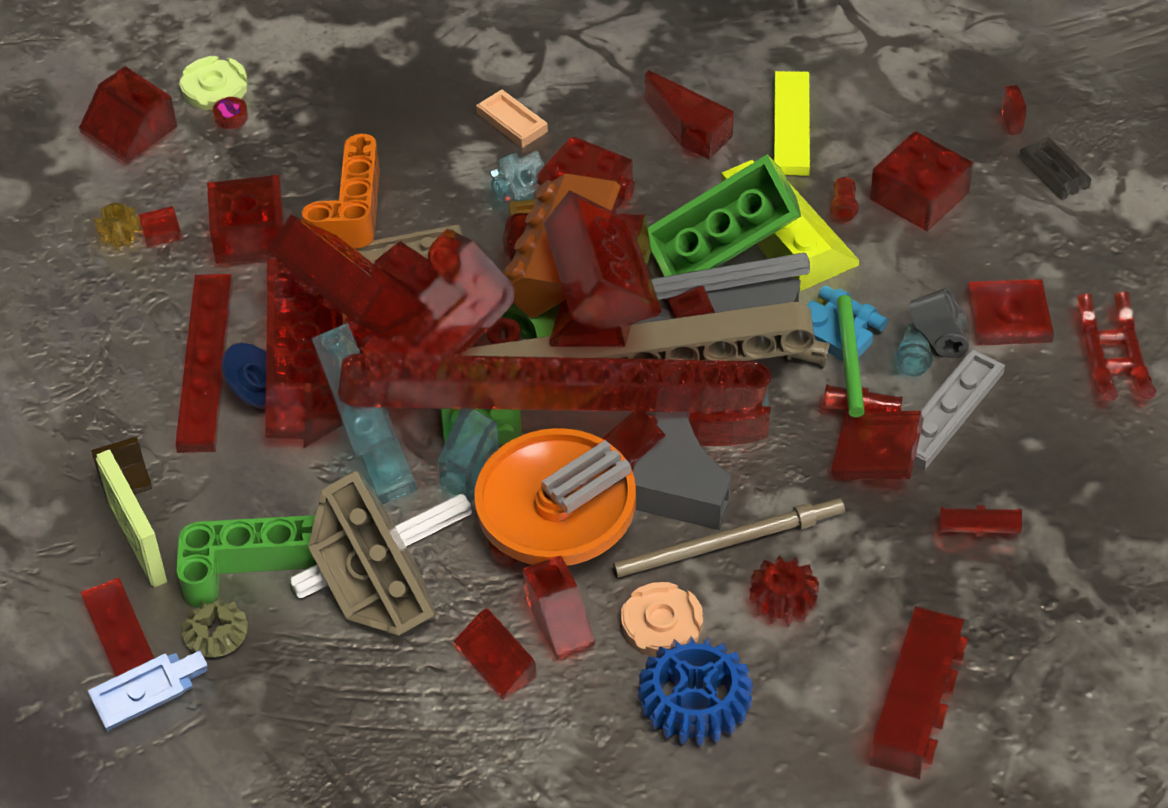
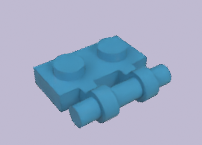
M824 285L818 297L828 303L823 306L811 300L807 304L812 314L815 340L831 343L828 353L843 361L836 300L841 295L850 296V294L841 288L835 290ZM851 299L853 317H855L854 326L859 358L873 343L874 333L867 329L871 326L880 332L883 331L888 323V318L880 315L878 309L868 303L862 305Z

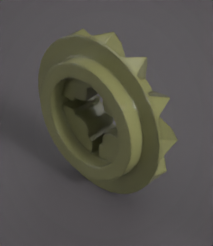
M220 598L215 603L209 604L201 601L199 608L188 610L187 619L181 623L182 638L190 651L193 653L201 651L203 657L211 658L227 655L236 650L246 638L248 623L245 612H242L235 602L224 603ZM219 618L221 626H217L213 636L210 637L207 626H211L213 620Z

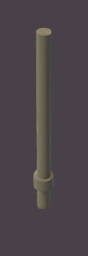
M841 498L813 506L811 503H805L793 507L792 512L613 562V569L616 577L620 578L790 528L798 527L800 530L815 526L818 520L845 513L844 504Z

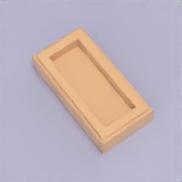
M502 89L476 105L477 115L521 148L548 132L547 122Z

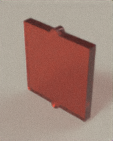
M638 406L602 439L614 446L632 466L666 435L656 425L658 420L654 415L648 416Z

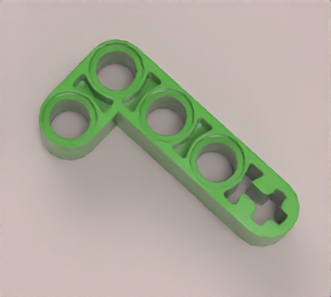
M315 515L201 521L185 526L179 535L177 575L184 601L188 605L197 608L200 607L201 601L207 604L213 603L219 594L220 574L308 569L316 565L317 563L308 548Z

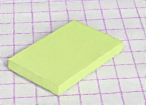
M110 449L97 454L96 461L108 504L148 581L154 588L166 583L167 578L160 551L150 523Z

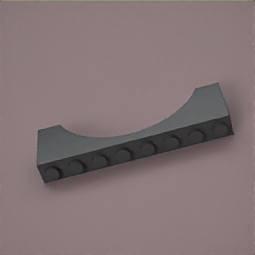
M724 263V264L720 265L719 267L727 266V265H731V264H726V263ZM790 277L699 293L701 297L699 301L694 300L692 302L689 316L799 302L801 280ZM710 366L668 372V376H670L668 382L662 381L657 394V404H659L657 410H650L646 422L647 436L645 439L640 438L636 446L634 455L636 464L634 469L631 468L636 485L635 510L720 530L730 502L731 475L719 467L701 447L693 433L687 413L690 397L695 386Z

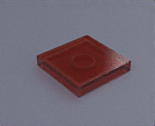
M1042 279L968 282L967 292L978 346L1053 342L1054 332Z
M921 411L864 412L860 417H852L849 415V412H846L831 469L834 480L911 479L924 421Z

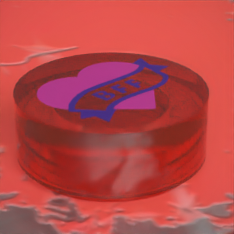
M225 97L218 100L213 106L215 123L225 129H234L245 124L248 120V110L245 101L238 97Z

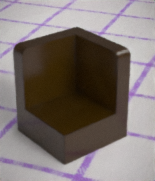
M136 437L91 450L106 501L107 497L96 458L97 454L109 449L134 495L152 489L140 444Z

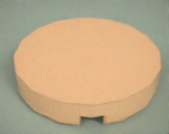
M653 582L637 588L631 593V598L627 600L626 604L624 603L621 609L622 632L627 642L640 653L656 657L659 646L670 650L674 639L681 645H686L690 636H692L695 643L698 641L703 629L702 607L696 596L687 590L686 593L684 590L678 589V585L670 582Z

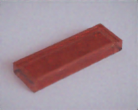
M120 578L80 592L115 677L155 659Z

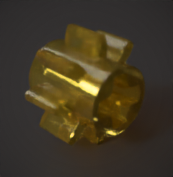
M122 203L106 205L101 209L102 218L94 219L96 231L100 235L101 242H108L115 247H123L134 242V232L142 230L134 207L127 208Z

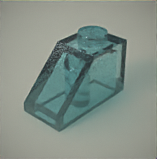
M466 405L460 410L438 459L440 484L447 492L452 495L464 494L469 502L475 499V485L479 473L490 456L498 450L496 422Z

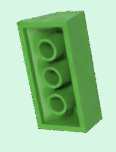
M767 154L642 232L663 275L670 276L719 267L800 218L801 213L797 197L782 169Z

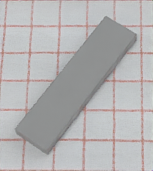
M971 349L892 445V453L925 470L1004 374L1005 365Z

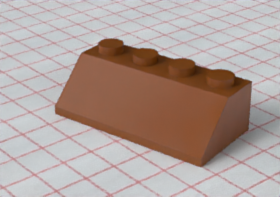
M566 173L552 182L550 180L544 182L536 192L535 197L537 201L534 208L525 219L527 224L525 231L515 244L516 253L514 258L504 271L506 278L500 293L534 319L582 291L621 186L616 181Z

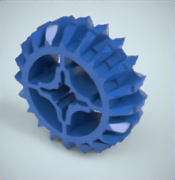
M690 636L686 645H681L674 639L670 650L659 646L656 657H648L645 669L642 670L639 676L638 700H640L641 711L644 717L650 718L653 730L663 728V735H665L666 740L677 734L682 746L688 738H695L700 747L704 742V737H710L717 744L721 738V732L732 736V733L735 731V724L743 725L746 719V712L749 711L752 705V696L750 694H752L753 683L751 678L748 677L749 670L747 664H740L737 652L727 654L724 642L717 647H712L708 637L703 644H695L694 639ZM671 681L674 684L673 693L666 697L662 689ZM724 685L728 694L720 701L717 698L718 688Z

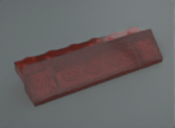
M305 250L304 260L267 259L265 438L303 439L304 449L343 426L345 421L342 251Z

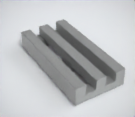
M605 440L542 481V488L566 514H569L630 474L631 464L626 459L622 461L621 454L617 450L612 451L611 445ZM611 465L613 466V468H611L598 478L594 479V476L598 475ZM579 486L582 487L581 489L571 494L567 498H564L565 495L575 490Z

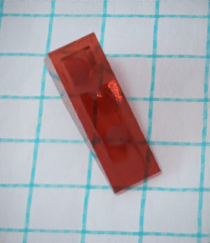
M650 70L645 73V100L680 146L710 160L733 137V110Z

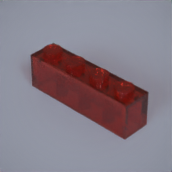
M915 606L873 738L870 766L920 779L924 763L933 764L939 740L932 738L934 729L943 730L949 705L942 703L944 695L953 696L959 671L953 670L955 660L963 662L969 638L961 636L964 619Z

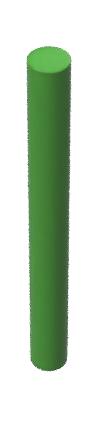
M841 295L837 298L836 302L848 410L850 416L860 417L864 414V403L852 300L848 295Z

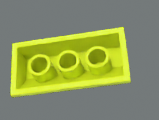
M750 160L722 172L721 182L755 161ZM790 184L797 197L801 217L756 245L768 258L803 252L808 255L810 273L791 277L801 280V292L859 266L860 260Z

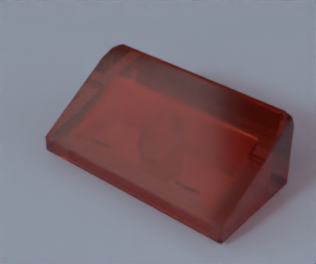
M488 608L482 610L454 640V645L502 699L536 678V663L533 657Z

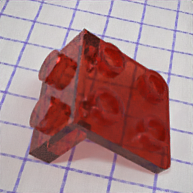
M577 137L569 138L537 174V183L540 186L548 180L551 182L565 173L616 181L621 187L607 223L612 221L616 210L624 200L628 201L631 198L635 189L632 159Z

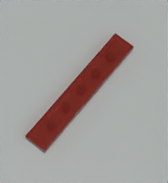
M231 274L195 275L175 443L177 453L216 452L224 377L221 364L222 356L226 352L233 287Z

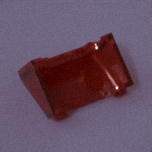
M448 228L433 241L428 251L429 263L440 276L387 328L375 317L363 315L352 320L339 333L354 350L390 383L407 395H418L427 390L436 381L435 366L453 364L510 308L515 297L514 287L477 244L473 240Z

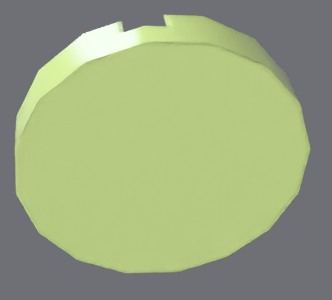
M208 56L194 61L184 69L183 77L179 81L180 91L184 100L191 106L203 110H219V102L223 100L227 101L223 102L226 106H232L231 102L235 104L247 92L248 79L243 65L226 57L227 61L219 60L218 56Z

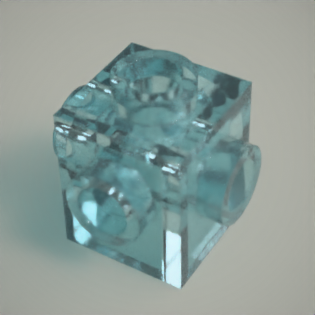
M538 151L527 153L520 157L517 152L509 154L497 160L500 167L489 172L492 178V189L495 195L502 199L504 204L513 201L536 199L535 191L544 182L551 181Z

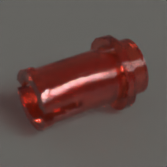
M841 177L835 180L833 184L834 199L830 204V211L837 220L846 222L856 216L859 204L855 200V181L849 177Z

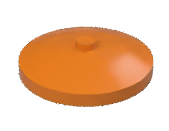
M565 428L543 429L521 435L504 444L492 454L479 473L474 494L478 522L485 536L496 548L518 561L545 567L569 566L588 561L615 545L625 534L632 522L636 508V485L632 469L630 474L574 511L566 514L543 490L542 481L605 440L584 431ZM611 445L612 451L617 450L614 446ZM621 454V460L624 461L625 458H624V456ZM611 465L598 475L594 476V479L598 478L599 476L613 468V466ZM579 486V487L576 488L575 490H573V491H571L570 493H568L567 495H565L564 498H567L568 496H570L571 494L575 493L576 491H578V490L581 489L582 487Z

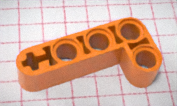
M356 134L346 140L339 200L312 202L303 208L304 230L307 245L310 248L316 250L353 249L365 247L373 242L380 177L377 145L373 136Z

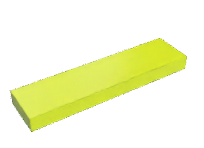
M775 71L774 162L782 169L784 175L809 176V72Z

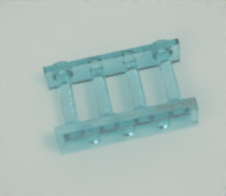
M346 323L312 338L357 457L363 456L381 503L386 504L418 490L371 369L366 370L349 324Z

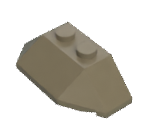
M356 470L322 489L308 548L346 619L400 636L436 616L420 571L386 508L359 471Z

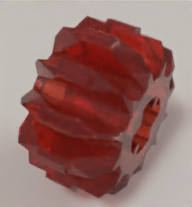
M780 554L775 563L763 560L760 570H754L751 576V587L749 588V599L752 604H755L757 615L769 614L771 624L778 618L784 619L788 626L793 621V617L805 621L808 611L814 610L817 605V593L819 591V582L817 577L812 576L811 566H799L797 557L790 562H785Z

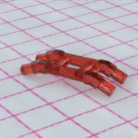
M1118 292L1114 294L1115 316L1118 328L1114 330H1098L1092 295H1078L1080 331L1084 337L1093 371L1094 384L1098 392L1102 394L1106 401H1114L1118 397V391L1114 386L1111 373L1131 372L1133 385L1144 399L1155 397L1157 391L1152 383L1148 368L1145 366L1135 330L1129 293ZM1123 344L1127 357L1105 359L1102 345Z

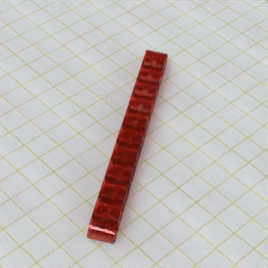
M358 353L351 354L342 361L338 394L345 404L353 407L753 413L760 410L763 406L771 382V373L765 365L755 361Z

